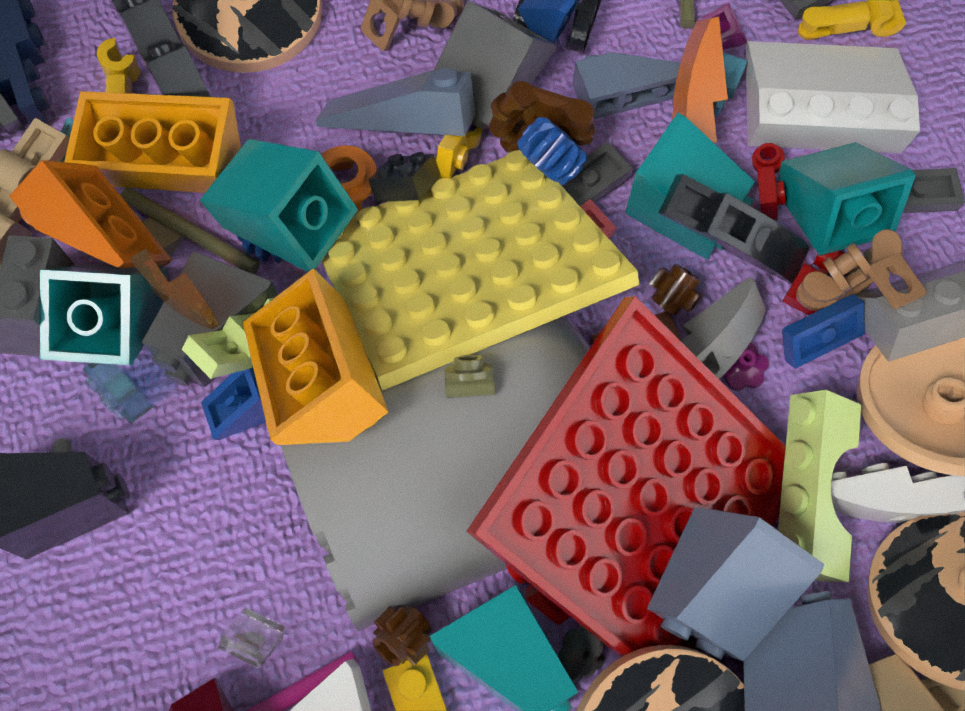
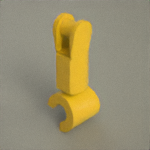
M867 0L866 2L859 1L833 6L809 7L803 13L802 22L798 27V34L803 39L813 40L831 34L865 30L869 24L873 35L887 37L902 30L906 25V21L898 0Z
M115 38L103 41L97 49V58L106 77L105 92L133 94V82L140 75V68L135 55L126 54L123 57Z

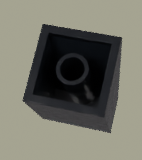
M85 452L0 453V549L24 559H29L130 514L125 499L130 498L125 480L121 474L115 475L112 473L105 462L99 463Z

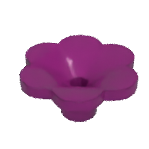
M750 342L742 355L722 378H725L727 385L736 391H740L746 386L753 389L758 388L764 382L763 373L767 370L769 361L766 356L758 353L756 346Z

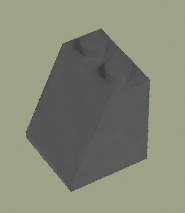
M468 0L434 70L452 68L459 72H471L476 113L472 124L486 129L494 117L491 110L493 99L501 93H506L508 87L517 81H525L531 85L554 53L557 45L496 9Z
M8 236L0 267V354L40 356V269L75 265L53 238Z
M193 251L142 343L152 353V361L166 370L164 375L168 379L186 387L189 386L190 382L206 387L216 378L210 379L182 350L188 336L220 331L223 329L229 316L255 313L264 306L267 298H275L278 294L272 281Z

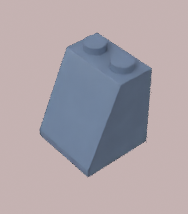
M694 507L647 609L664 619L661 627L684 640H688L690 636L697 640L694 648L699 652L718 661H721L724 655L745 661L820 575L824 564L760 517Z
M830 591L801 596L802 606L790 608L744 661L745 711H882L851 600L832 599Z

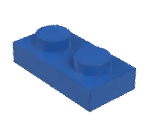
M852 294L782 328L785 361L796 369L865 335L864 301Z

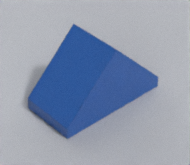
M524 0L518 10L528 29L555 44L565 30L579 0Z
M253 367L230 374L201 402L213 440H221L266 423Z

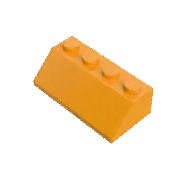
M80 91L64 162L96 165L113 187L205 193L241 149L234 102L230 98Z
M314 268L243 322L269 437L276 445L349 442L365 429L373 426L389 412L347 301Z

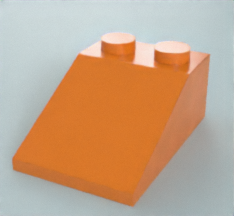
M41 160L9 195L20 209V215L23 220L30 226L114 267L165 266L172 261L171 257L96 165Z

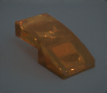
M146 249L129 258L151 289L173 310L185 318L212 330L220 325L186 273L168 282Z

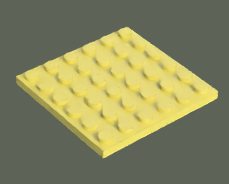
M520 150L512 151L505 157L488 164L473 166L469 171L451 177V179H439L420 200L389 201L375 207L363 208L353 216L321 261L333 288L347 301L371 367L382 391L454 362L455 357L471 355L639 285L637 269L558 182L550 180L543 172H540Z

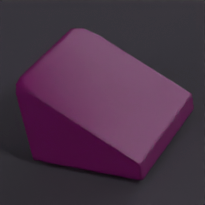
M729 2L696 20L700 21L719 17L723 50L747 43V38L737 15Z

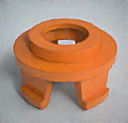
M342 145L330 148L323 152L321 156L333 171L353 168V164H356L358 167V173L354 179L346 183H340L357 207V214L362 210V201L373 193L368 179L376 172V164L367 152L358 147Z

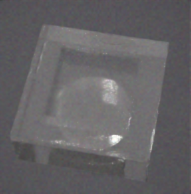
M245 607L222 633L218 649L260 669L282 641L286 627Z

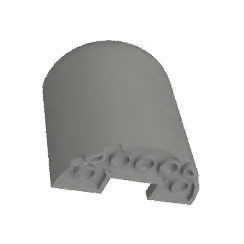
M564 317L471 354L482 356L483 363L493 365L495 395L446 398L445 368L454 365V362H451L383 391L379 385L389 412L373 426L365 429L349 442L281 445L313 535L316 536L320 547H323L329 553L323 556L328 572L337 592H340L342 599L347 601V604H345L346 612L357 631L375 625L374 621L389 606L395 611L400 607L404 608L406 606L415 608L507 569L506 564L466 531L590 349L589 344L581 333Z

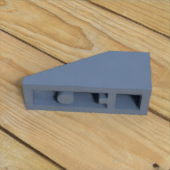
M614 52L599 56L590 55L582 60L575 61L572 85L577 98L585 100L593 107L594 119L673 100L680 62Z

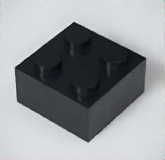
M417 152L410 156L394 154L388 157V161L377 168L376 172L368 180L376 202L420 200L441 176L434 154Z

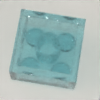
M89 363L82 368L89 376L85 379L86 383L95 393L99 394L102 398L100 399L102 403L119 420L125 418L132 424L153 408L119 365Z

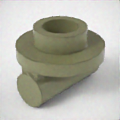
M479 355L455 357L454 365L445 368L446 398L495 395L493 365L483 363V357Z

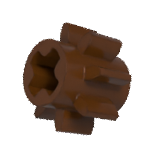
M677 263L673 265L670 271L665 267H660L649 282V285L656 289L651 299L661 308L674 315H677L681 308L687 312L692 311L703 296L702 293L696 290L701 280L691 271Z
M389 606L374 621L378 628L373 632L376 636L373 639V646L387 663L399 666L408 660L415 666L430 650L427 644L431 640L430 636H428L431 627L425 616L417 609L406 606L404 608L400 607L395 611Z

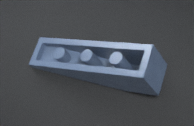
M441 68L331 99L316 118L317 127L465 136L476 115L471 72H459L452 68Z

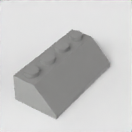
M965 260L916 275L927 291V294L899 309H894L878 287L855 295L864 301L865 331L888 362L965 338ZM904 279L890 283L899 293H908V285Z

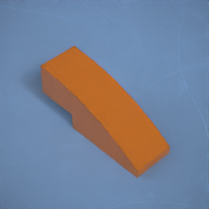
M719 17L696 21L686 43L676 79L672 120L677 113L684 115L713 143H717L713 102L727 100L728 96Z

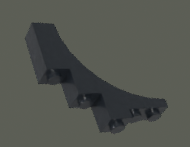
M109 0L162 95L211 97L186 46L180 43L159 0Z

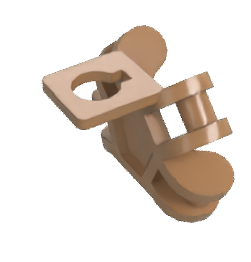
M370 0L361 25V31L377 47L385 51L390 47L400 20H405L407 15L416 18L417 25L426 28L429 24L436 28H445L462 13L465 3L464 0ZM384 12L386 14L384 17L386 29L383 36H380L375 31L374 18L377 14Z
M882 230L874 236L872 247L864 252V256L853 242L846 247L847 253L834 261L828 258L822 262L833 278L821 272L814 271L809 273L798 287L796 298L803 307L819 311L852 294L862 293L872 283H875L894 309H899L922 298L927 294V291L904 260L903 246L899 235L892 230ZM890 272L905 280L908 285L907 294L899 293L891 286L889 282Z

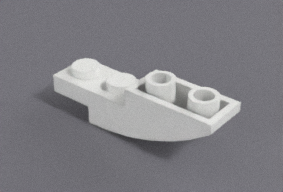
M888 463L866 467L861 470L862 475L847 478L846 472L832 473L831 496L834 510L843 515L877 522L906 523L920 516L954 515L965 511V476L950 475L938 478L936 472L932 471L911 477L907 466L889 469Z

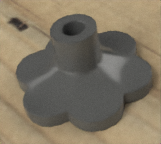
M582 625L579 626L578 630L570 629L566 632L563 638V648L557 657L573 683L579 682L583 676L591 677L596 670L603 666L605 660L602 652L604 643Z

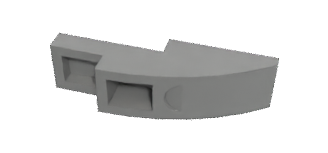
M748 277L683 325L687 337L681 342L718 379L742 355L752 341L765 315L766 309L755 280Z

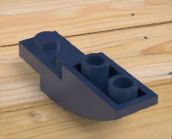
M0 0V93L10 106L18 105L19 110L29 124L32 123L34 118H37L49 125L45 110L50 109V105L41 86L37 87L35 80L41 79L36 65L45 63L40 47L46 45L38 25L31 21V18L36 17L35 10L30 0Z

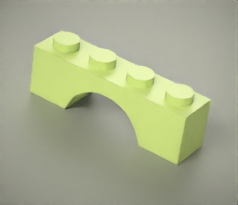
M826 389L790 395L778 531L824 564L820 575L814 581L849 582L852 535L842 526L834 510L831 496V479L839 457L844 452L859 446L861 404Z

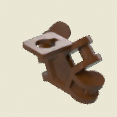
M517 81L508 87L506 93H501L491 103L494 117L489 123V130L494 137L501 138L500 145L508 153L519 149L517 142L522 137L523 131L529 124H533L538 117L548 118L578 145H588L595 138L594 110L590 103L585 100L566 97L532 86L525 81Z

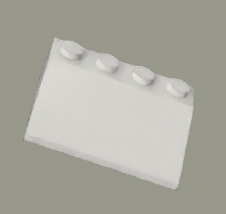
M747 41L748 146H761L765 143H773L780 148L827 150L856 142L875 152L902 153L920 132L918 95L898 48Z

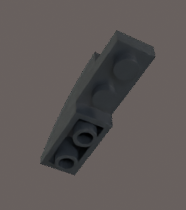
M676 174L658 214L721 245L723 250L790 284L793 283L810 249V246L802 239L765 214L727 193H718L684 174Z

